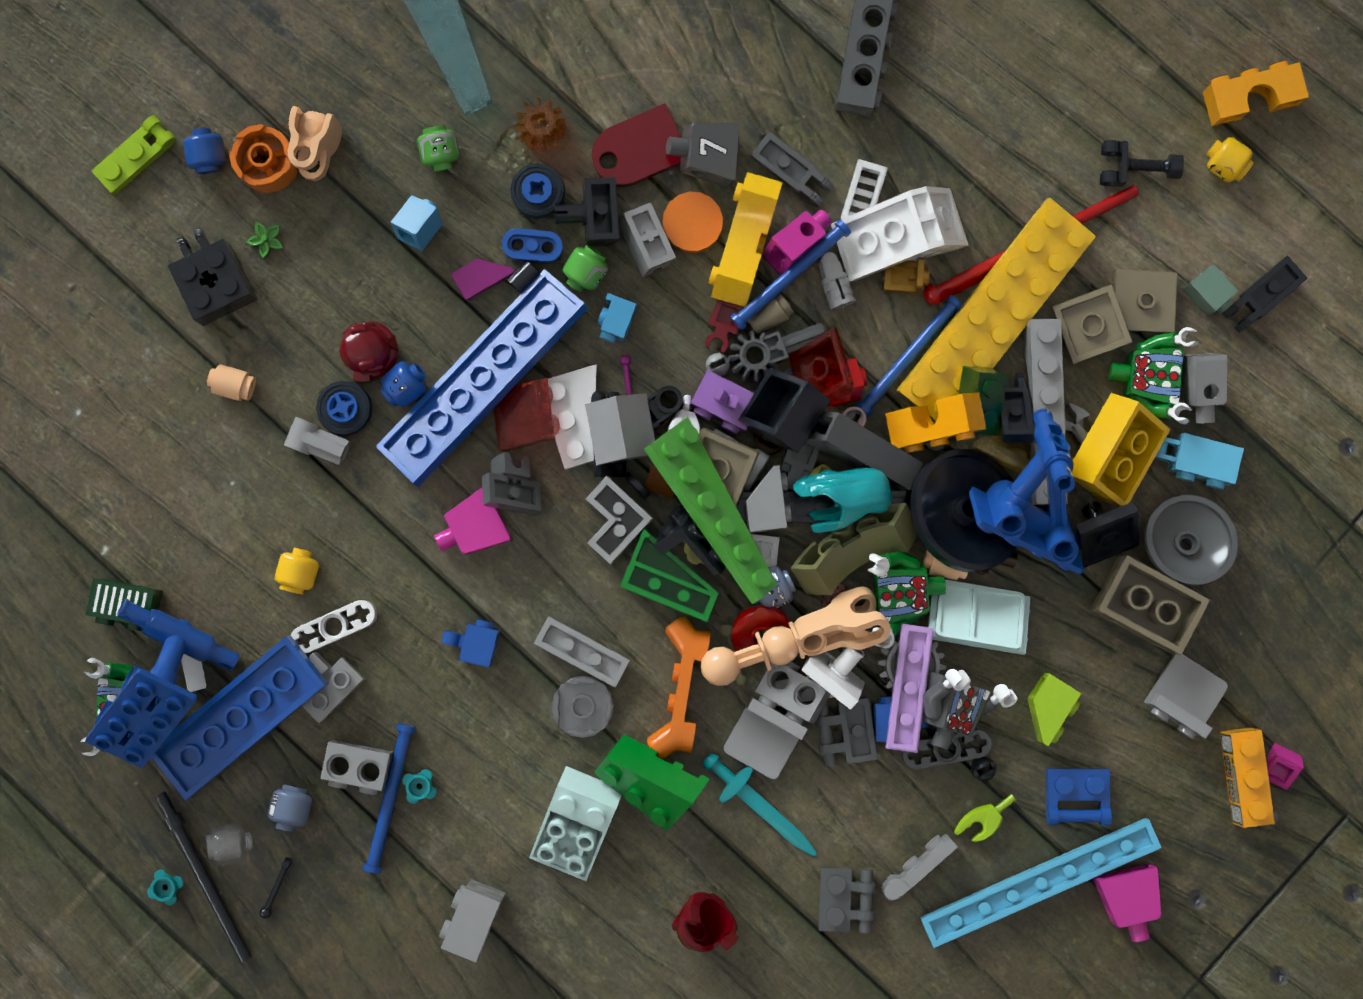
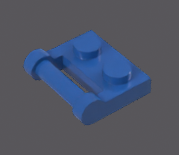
M1045 768L1047 825H1058L1059 822H1099L1100 825H1111L1110 769ZM1058 801H1098V810H1058Z

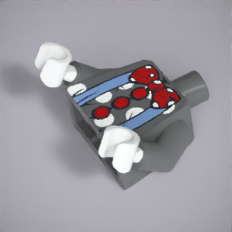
M950 669L946 672L945 676L931 672L927 691L923 695L924 708L922 715L923 722L937 726L931 744L949 750L954 733L970 737L983 715L997 708L999 702L1005 708L1014 705L1018 699L1013 690L1008 689L1006 685L999 684L994 688V695L992 696L990 691L970 685L971 679L964 670Z

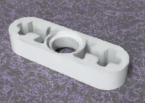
M358 600L295 628L291 636L304 653H311L371 626L376 621L377 610L371 602ZM360 605L362 609H369L370 614L366 615L367 621L364 623L362 619H356L350 622L354 628L349 630V622L342 613L347 611V617L353 616L358 613L357 607ZM333 617L338 618L342 623V630L336 636H332L326 631V623ZM318 624L319 632L325 638V641L321 642V637H316L309 641L310 647L307 648L305 644L300 645L298 640L302 638L301 632L304 631L305 634L315 633L318 630L314 625Z

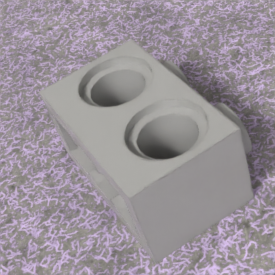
M793 662L779 666L770 664L772 670L766 671L755 692L804 720L815 724L831 694L812 678H807L798 673L800 666ZM786 673L789 677V683L784 689L779 690L776 688L775 680L780 674ZM812 688L815 690L816 698L813 703L805 705L802 702V694L806 689Z
M331 740L327 745L320 779L329 780L328 786L346 789L348 784L358 786V791L361 793L377 795V791H383L386 788L394 752ZM338 757H343L348 761L349 769L346 773H340L336 770L335 760ZM368 763H373L379 768V776L375 780L368 778L365 774V767Z

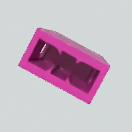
M819 210L813 216L807 211L803 212L771 238L762 257L781 276L825 237V229L832 224L831 218L823 210Z
M482 488L447 512L444 517L449 528L434 535L442 552L458 544L464 555L513 541L498 508L483 505Z
M1146 863L1094 877L1093 882L1111 923L1117 928L1128 926L1132 942L1148 940L1150 935L1146 922L1161 918L1157 867Z

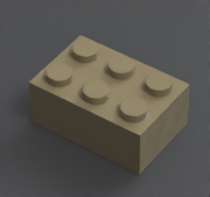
M1124 555L1118 556L1090 611L1170 654L1182 655L1210 599L1134 558Z

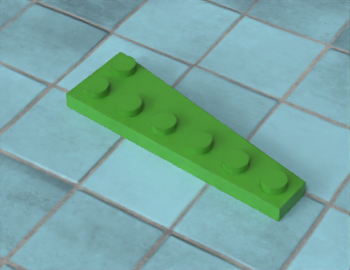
M687 417L645 447L644 451L753 604L761 600L777 583L705 450L697 429L693 427Z

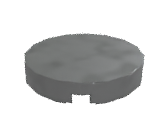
M588 676L573 677L561 684L554 694L552 702L553 717L558 726L570 736L580 738L594 736L603 730L612 718L614 707L612 695L605 684L596 678Z

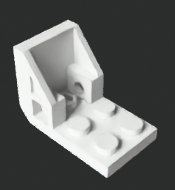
M930 186L907 191L841 219L849 227L851 234L848 237L843 236L837 242L850 282H855L907 260L928 258L969 246L951 189ZM836 222L831 224L832 230L836 227Z

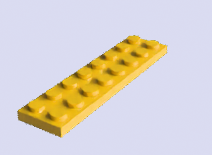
M1047 198L896 391L916 407L928 406L930 418L936 422L938 418L936 400L959 394L963 366L993 369L1026 327L1027 321L1033 318L1095 239L1096 235L1054 200Z

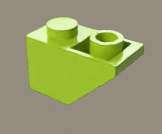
M1044 672L1027 699L1037 741L1049 746L1051 742L1056 743L1064 731L1062 724L1067 716L1072 717L1079 708L1080 701L1078 698L1081 693L1050 673Z

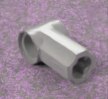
M295 417L284 446L306 455L313 454L341 466L348 454L351 442L333 433L321 430L320 426Z

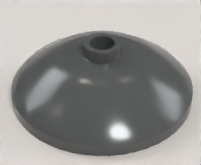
M1180 495L1170 498L1153 511L1146 524L1144 538L1150 560L1163 575L1182 585L1202 586L1210 584L1226 574L1235 561L1238 551L1236 529L1227 513L1211 500L1195 495ZM1180 542H1185L1188 545V550L1182 549Z

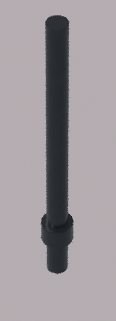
M166 791L157 795L154 798L165 817L163 822L168 832L172 831L235 954L240 963L248 960L252 956L183 825L186 823L180 812H176Z

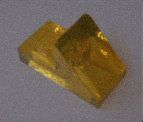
M1001 431L998 432V436H986L970 443L968 449L979 451L992 457L999 464L1020 474L1031 461L1027 458L1028 453L1016 447H1011L1010 450L1006 449L1008 442H1002Z

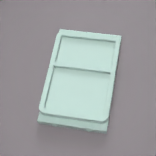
M945 580L946 594L931 596L928 627L934 628L933 640L1020 655L1026 654L1030 596H1025L1021 592L952 580Z

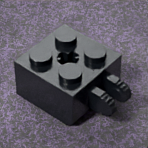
M198 228L194 230L197 242L201 246V250L193 253L188 240L181 236L177 238V243L184 258L167 266L193 320L205 326L258 299L232 246L224 239L210 245L204 231ZM213 278L218 279V281H214L216 285L213 288L209 287V282Z

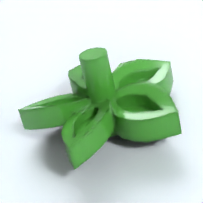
M256 222L255 232L257 235L249 238L246 243L252 246H259V253L264 259L268 255L270 247L276 250L283 249L281 242L276 239L280 226H270L266 230L262 224Z

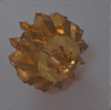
M536 98L535 107H531L527 102L524 103L523 106L527 113L517 112L516 117L521 122L516 123L514 126L517 132H522L519 135L521 143L529 140L528 147L531 150L539 143L541 151H546L545 143L550 142L553 147H556L558 143L555 137L564 138L565 132L561 128L566 126L567 122L565 118L560 117L563 113L560 107L552 109L553 102L550 99L542 106L540 98ZM540 120H545L546 128L541 126V130L536 129L535 122L540 124Z

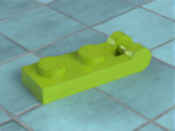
M152 115L143 122L142 126L91 172L115 196L175 143L176 137L169 130L165 131L161 120L156 115ZM154 135L156 142L151 146L146 140Z

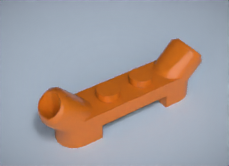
M683 615L665 627V634L682 656L681 664L674 663L672 681L677 682L676 694H669L667 712L672 713V719L647 738L648 746L657 751V757L665 760L676 751L692 753L696 722L684 720L694 660L702 661V658L708 652L711 631L696 629L690 619Z

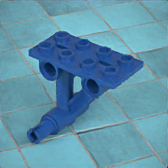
M1039 409L1033 414V422L1036 426L1034 439L1038 452L1014 483L1008 480L997 481L986 493L975 487L970 489L969 495L977 526L982 531L989 534L993 532L1003 537L1013 546L1019 545L1024 547L1034 556L1040 559L1046 558L1056 563L1062 570H1071L1080 575L1084 571V567L1066 511L1065 493L1070 492L1075 487V479L1071 473L1073 470V460L1069 452L1070 445L1065 440L1060 425L1054 422L1052 412L1049 410L1047 413V409ZM1046 478L1048 507L1042 510L1031 505L1030 502L1032 501L1031 496Z
M126 598L121 604L116 617L140 627L144 635L162 643L163 647L150 672L136 665L132 667L113 702L108 700L104 704L85 742L101 751L117 756L127 763L144 767L196 702L197 695L176 685L178 680L176 673L183 654L199 662L208 660L231 672L238 661L239 653H235L215 643L216 640L213 639V636L193 627L186 620L176 619L158 609L149 611Z

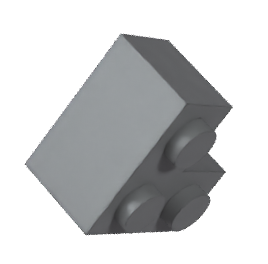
M607 476L586 498L608 520L588 541V544L612 565L641 534L643 529L653 521V518Z
M473 879L470 880L467 886L461 885L451 905V908L456 909L452 921L445 920L439 938L444 939L441 949L477 962L506 893Z

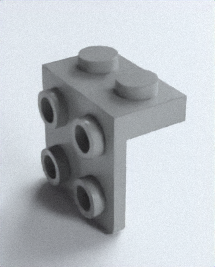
M1183 654L1173 655L1143 703L1153 708L1151 713L1164 722H1168L1170 719L1179 725L1177 730L1190 739H1194L1195 736L1206 739L1213 729L1206 722L1226 692L1228 685L1224 680Z
M760 695L758 700L751 696L724 745V752L770 779H776L798 740L803 739L808 729L802 725L803 718L789 710L786 715L775 710L777 704Z

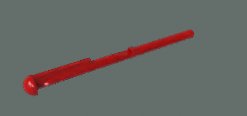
M1132 185L1073 215V217L1081 224H1084L1138 196V189L1135 185ZM1005 251L935 287L932 283H928V286H925L923 290L924 299L929 304L938 305L941 304V301L947 299L949 295L953 296L982 281Z

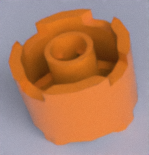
M258 124L249 126L237 134V140L233 144L229 157L231 167L246 185L259 193H273L281 191L296 179L298 169L294 167L288 158L289 141L283 133L274 128ZM267 155L269 158L265 163H262V157Z

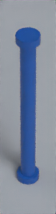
M839 219L835 223L836 227L744 309L738 314L733 313L729 317L735 326L742 331L746 327L745 323L843 236L848 237L851 234L849 227Z
M952 295L948 296L946 305L862 402L858 401L855 407L861 408L867 417L873 413L871 409L950 317L963 306L957 298Z
M402 723L397 725L399 734L368 861L364 863L362 869L375 874H381L382 866H380L384 844L411 733L415 734L416 727Z

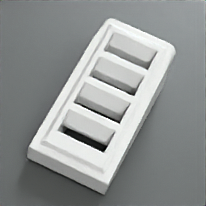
M858 159L841 219L856 214L849 211L851 205L862 209L877 205L887 173V167ZM864 170L878 174V178L873 180L860 176L861 171ZM858 182L875 186L874 192L857 188ZM854 194L871 198L870 204L854 200Z

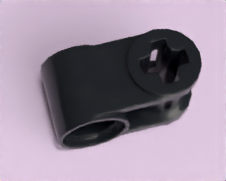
M664 386L647 398L653 432L673 417L683 406V396L680 390L674 386ZM666 393H673L677 396L678 403L675 407L667 409L661 405V397Z

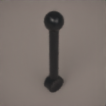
M285 858L266 905L259 911L260 917L267 919L271 916V906L292 863V859Z

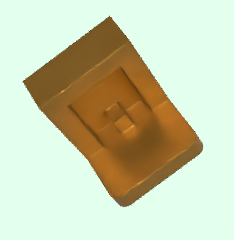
M918 258L917 262L904 261L885 269L883 292L920 295L923 286H928L930 270L928 267H924L925 258Z

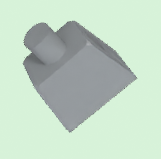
M1202 353L1183 355L1181 375L1183 402L1187 405L1195 406L1196 423H1214L1215 405H1224L1227 402V355Z

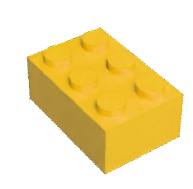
M1111 393L1073 459L1072 476L1079 485L1097 499L1117 507L1126 505L1131 501L1171 429L1140 402Z

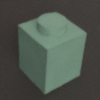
M1214 264L1202 271L1183 288L1206 316L1216 311L1219 314L1223 313L1234 303L1231 297L1238 292Z

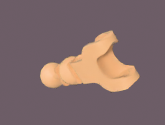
M857 587L839 593L827 607L801 616L794 623L792 621L788 622L789 628L784 626L772 627L764 633L762 638L759 632L755 633L758 643L756 645L736 652L726 647L712 648L702 658L701 672L710 684L725 686L735 681L740 673V669L764 661L767 670L770 671L772 670L770 663L777 666L787 665L796 658L798 653L801 659H803L805 655L814 656L840 647L862 650L882 643L890 635V624L882 613L875 611L877 602L873 592L867 587ZM867 599L863 605L855 606L859 600ZM875 625L880 626L876 631H866V629Z

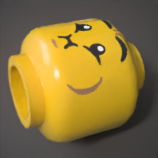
M1229 137L1223 142L1216 140L1206 153L1210 157L1207 169L1226 183L1233 182L1234 180L1239 182L1254 164V161L1251 160L1253 155L1251 149L1234 137Z

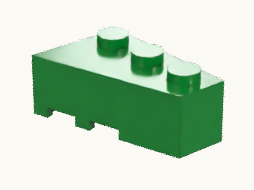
M643 529L620 587L707 622L719 593L672 552L667 551L661 555L654 546L657 540Z
M624 734L593 773L600 777L606 785L611 786L621 794L628 803L647 815L654 824L667 832L694 803L710 779L704 775L697 778L683 771L684 765L677 761L672 765L658 758L657 751Z

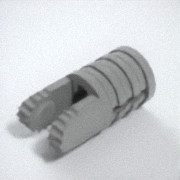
M827 251L818 261V268L822 277L820 282L827 297V302L830 305L829 308L831 311L855 303L856 298L850 287L851 284L847 278V273L843 272L837 255L834 252Z

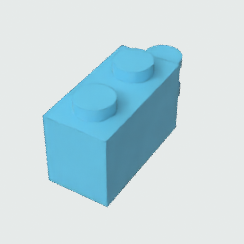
M1182 433L1176 435L1175 439L1166 437L1154 459L1168 462L1167 471L1176 473L1175 478L1179 480L1194 482L1196 478L1206 481L1205 486L1224 490V486L1236 484L1244 448ZM1168 445L1173 446L1171 456L1166 455Z

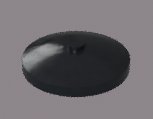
M955 449L930 460L918 473L912 487L910 499L914 528L929 553L942 564L952 569L971 573L985 571L998 566L1007 560L1017 548V546L1009 544L1003 537L993 532L989 534L982 531L976 524L969 495L970 489L975 487L986 493L997 481L1008 480L1014 483L1010 474L1001 464L979 451Z

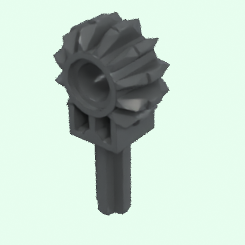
M821 323L782 337L779 331L769 335L762 332L759 340L755 338L754 330H751L748 335L749 341L740 334L737 337L740 345L731 344L730 350L737 354L729 356L728 361L739 363L732 369L734 374L740 370L745 371L741 378L742 381H746L750 373L753 374L754 383H758L760 380L759 373L765 377L768 368L777 370L778 364L787 361L789 353L827 339V334ZM752 349L759 351L762 355V361L758 364L750 363L746 358V352Z

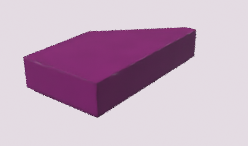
M475 259L451 273V276L465 300L469 301L509 278L515 271L512 267Z

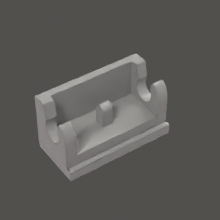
M648 203L623 213L618 225L642 277L651 275L659 267L664 269L669 266L672 260L676 259V256L652 204Z

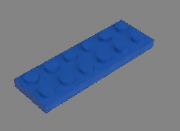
M288 635L175 728L152 755V758L186 801L329 683L292 636Z

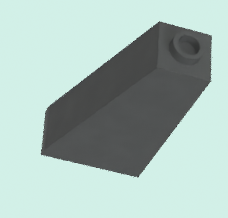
M824 411L805 442L853 468H874L882 471L887 476L890 487L896 489L911 490L923 462L839 412Z

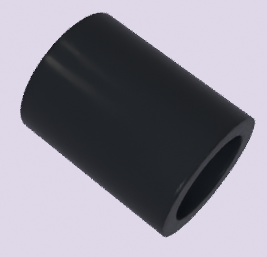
M525 260L507 281L521 294L540 273Z

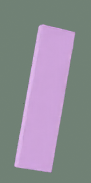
M909 624L901 625L886 749L918 753L924 708L923 695L926 692L934 628Z

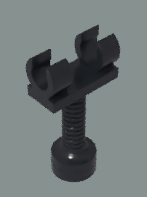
M1106 140L1101 145V155L1109 157L1118 156V171L1105 170L1102 171V174L1100 173V185L1123 187L1127 182V170L1163 171L1167 179H1181L1184 167L1183 155L1169 154L1168 159L1164 161L1128 158V141Z

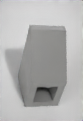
M780 465L771 468L745 502L747 527L750 533L783 530L787 528V522L792 521L790 503L784 504L783 491H788L786 472L780 473Z

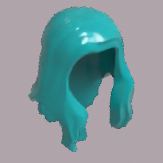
M855 468L841 472L826 469L818 474L805 475L797 480L793 487L794 491L801 497L827 495L835 501L833 507L808 513L813 520H831L811 525L813 532L816 533L836 531L848 527L865 514L887 511L892 504L889 480L882 471L874 468Z

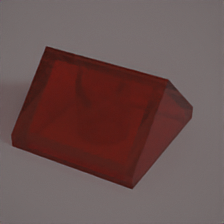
M831 328L788 355L794 377L808 381L831 401L828 406L850 402L854 383L837 328Z

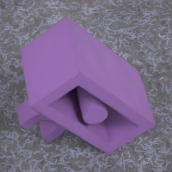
M707 370L690 406L695 408L694 413L697 416L708 421L713 417L723 422L721 425L723 429L737 435L739 431L745 433L747 427L738 419L754 393Z

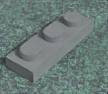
M548 616L534 642L535 645L613 687L617 686L630 662L626 657Z

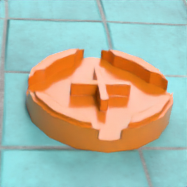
M689 191L679 194L669 202L664 211L663 230L667 239L673 246L683 252L699 253L708 250L717 241L722 232L723 216L720 207L711 197L701 192Z

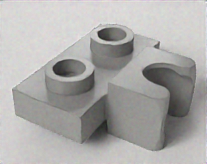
M314 652L309 656V659L329 684L302 707L320 724L365 678L344 657H341L331 666L319 653Z

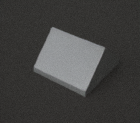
M646 393L613 396L585 404L596 466L648 456L644 448L654 442L655 438Z

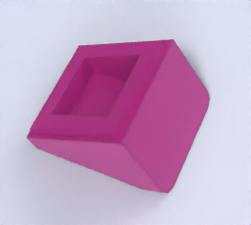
M1276 743L1266 758L1269 782L1285 790L1289 789L1304 768L1302 756Z

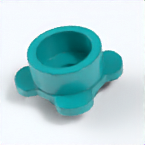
M423 769L418 774L412 775L407 773L404 775L402 783L406 786V799L408 802L415 804L423 798L433 799L436 796L437 790L432 785L431 778L433 774L430 770ZM418 783L422 784V789L417 788Z
M164 869L157 870L154 873L155 879L147 890L148 897L164 902L168 906L173 905L177 901L176 894L179 888L183 886L184 881L181 876H171ZM166 884L168 886V889L164 890L163 885Z

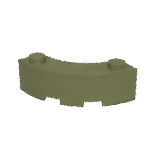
M906 503L891 504L889 509L883 513H871L861 517L848 527L831 531L832 533L817 544L813 541L797 558L791 570L805 594L832 595L837 586L850 573L871 561L869 560L870 554L874 553L880 556L894 550L909 552L917 537L909 507Z

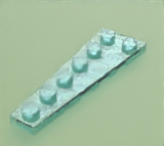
M403 0L465 117L492 103L458 0Z

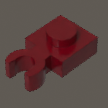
M717 299L708 322V326L715 328V332L709 334L706 338L705 348L709 349L711 342L718 339L723 344L720 353L725 354L729 345L727 335L737 336L739 330L729 317L733 313L738 314L745 307Z

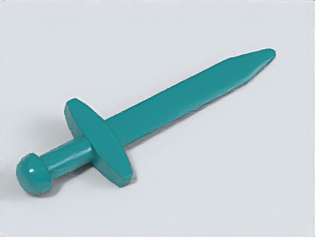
M710 753L703 760L704 768L706 770L711 769L727 784L719 797L720 802L724 803L734 795H737L792 845L811 856L817 855L804 834L746 783L751 776L753 768L747 766L734 775L718 760L719 756Z

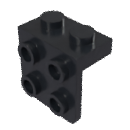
M682 504L679 505L668 515L670 520L660 528L659 533L661 535L654 544L655 548L663 555L685 541L712 574L718 576L724 571L726 566Z

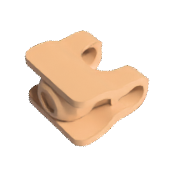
M293 106L290 111L288 124L291 134L288 158L306 180L319 181L326 176L331 156L338 149L342 136V126L333 114L327 113L325 115L314 111L303 113L299 107ZM299 150V152H298V160H297V159H296V153H297V151ZM318 161H320V167L316 172L310 173L306 171L315 167Z

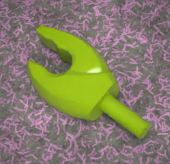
M1011 794L996 807L990 803L972 809L960 820L954 833L959 835L965 829L970 828L973 823L980 822L982 828L972 837L971 841L974 843L984 841L998 830L1003 821L1000 813L1016 801V799Z

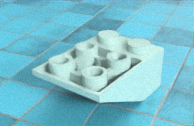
M566 766L529 858L587 881L616 811L621 794L611 786L606 785L602 780Z

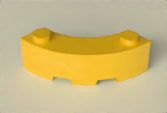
M747 172L744 183H737L733 200L737 201L738 204L720 265L719 267L713 266L708 284L714 285L711 294L712 298L743 307L747 306L783 182Z

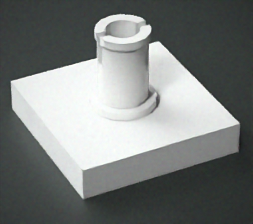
M846 647L835 659L828 652L808 656L801 670L851 710L859 701L865 684L851 670L865 654L862 650Z

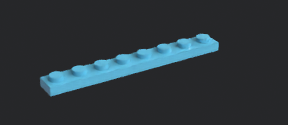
M1144 818L925 914L920 919L933 948L1162 847L1150 820Z

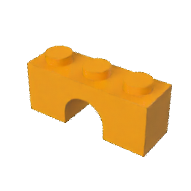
M1282 61L1271 65L1269 70L1259 72L1258 68H1253L1242 72L1240 77L1230 79L1229 75H1224L1211 80V84L1203 91L1211 126L1241 120L1250 112L1247 101L1248 93L1262 95L1267 101L1270 112L1299 106L1309 98L1300 62L1289 65L1288 61Z
M979 392L962 393L936 400L938 418L935 424L930 418L928 406L908 407L885 413L891 444L899 449L905 448L906 453L923 451V445L930 443L931 448L948 445V438L956 437L957 441L976 438L975 432L986 430Z

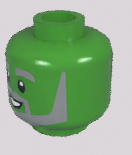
M446 125L423 129V135L417 139L422 164L427 167H433L434 172L452 169L451 163L460 158L455 132L447 130Z
M586 245L584 248L576 247L563 267V273L568 277L566 283L579 292H582L584 288L595 290L608 271V265L605 262L607 257L589 245Z

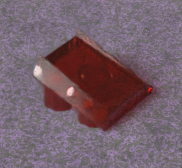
M548 378L515 385L494 407L498 452L517 450L548 442L559 432V419L551 412L553 393L551 387L548 386Z

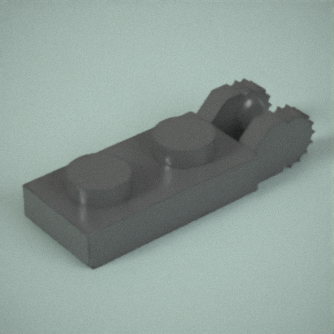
M768 132L750 155L752 160L817 207L821 205L823 200L817 193L806 186L807 182L812 178L817 185L827 192H831L835 187L829 179L817 171L816 166L771 132Z

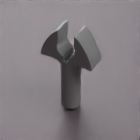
M1069 403L1066 406L1073 414L1074 419L1073 422L1065 419V430L1072 432L1079 444L1082 445L1088 434L1083 427V420L1090 414L1083 408Z

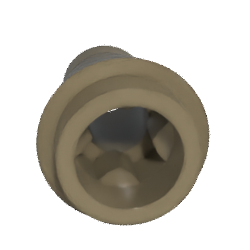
M779 293L748 322L757 335H759L763 331L790 320L789 316L795 312L784 296Z

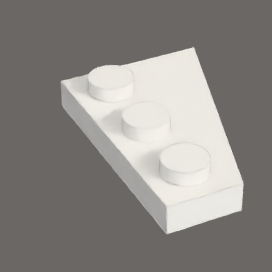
M597 364L538 382L565 470L594 462L593 445L585 404L591 403L592 394L596 391Z

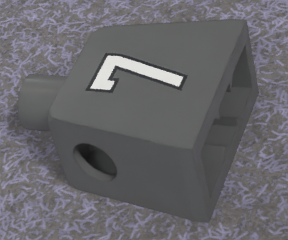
M739 123L691 124L684 129L682 138L669 136L666 144V154L681 157L680 170L683 174L720 186H727L736 180Z

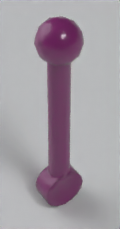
M625 354L620 357L619 361L624 370L626 395H632L629 369L631 357Z

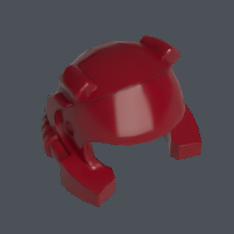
M374 321L361 324L356 323L342 333L344 337L340 342V357L345 366L354 371V381L360 383L372 382V379L382 377L394 366L399 351L396 336L383 324Z
M696 892L689 897L672 923V929L677 931L682 945L698 952H709L719 944L725 950L735 945L739 938L736 935L738 926L723 899L714 893L709 894L706 892Z

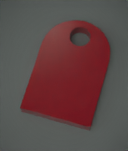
M666 103L605 129L597 137L592 148V161L595 171L600 178L615 177L616 187H629L681 165V157L666 154V144L669 136L681 138ZM609 154L616 157V166L612 169H604L600 165V160L603 156Z

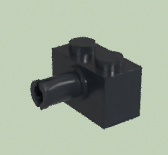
M615 177L585 178L582 185L583 201H581V204L554 205V223H582V226H585L586 245H616L619 240Z

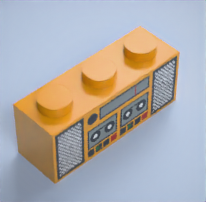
M1243 728L1220 731L1232 824L1243 828L1275 824L1262 730Z

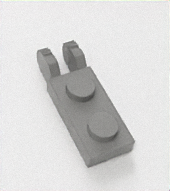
M944 834L942 837L937 835L932 838L925 846L927 851L919 858L915 855L902 866L904 871L900 875L891 874L887 877L886 881L884 880L881 888L888 900L899 899V896H903L958 848L947 834Z

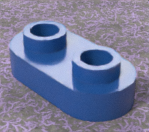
M514 228L506 232L502 238L504 253L508 258L515 261L526 260L534 263L551 264L558 261L563 254L562 241L554 232ZM516 241H521L524 244L523 248L519 251L512 248ZM544 245H553V251L548 254L544 253Z

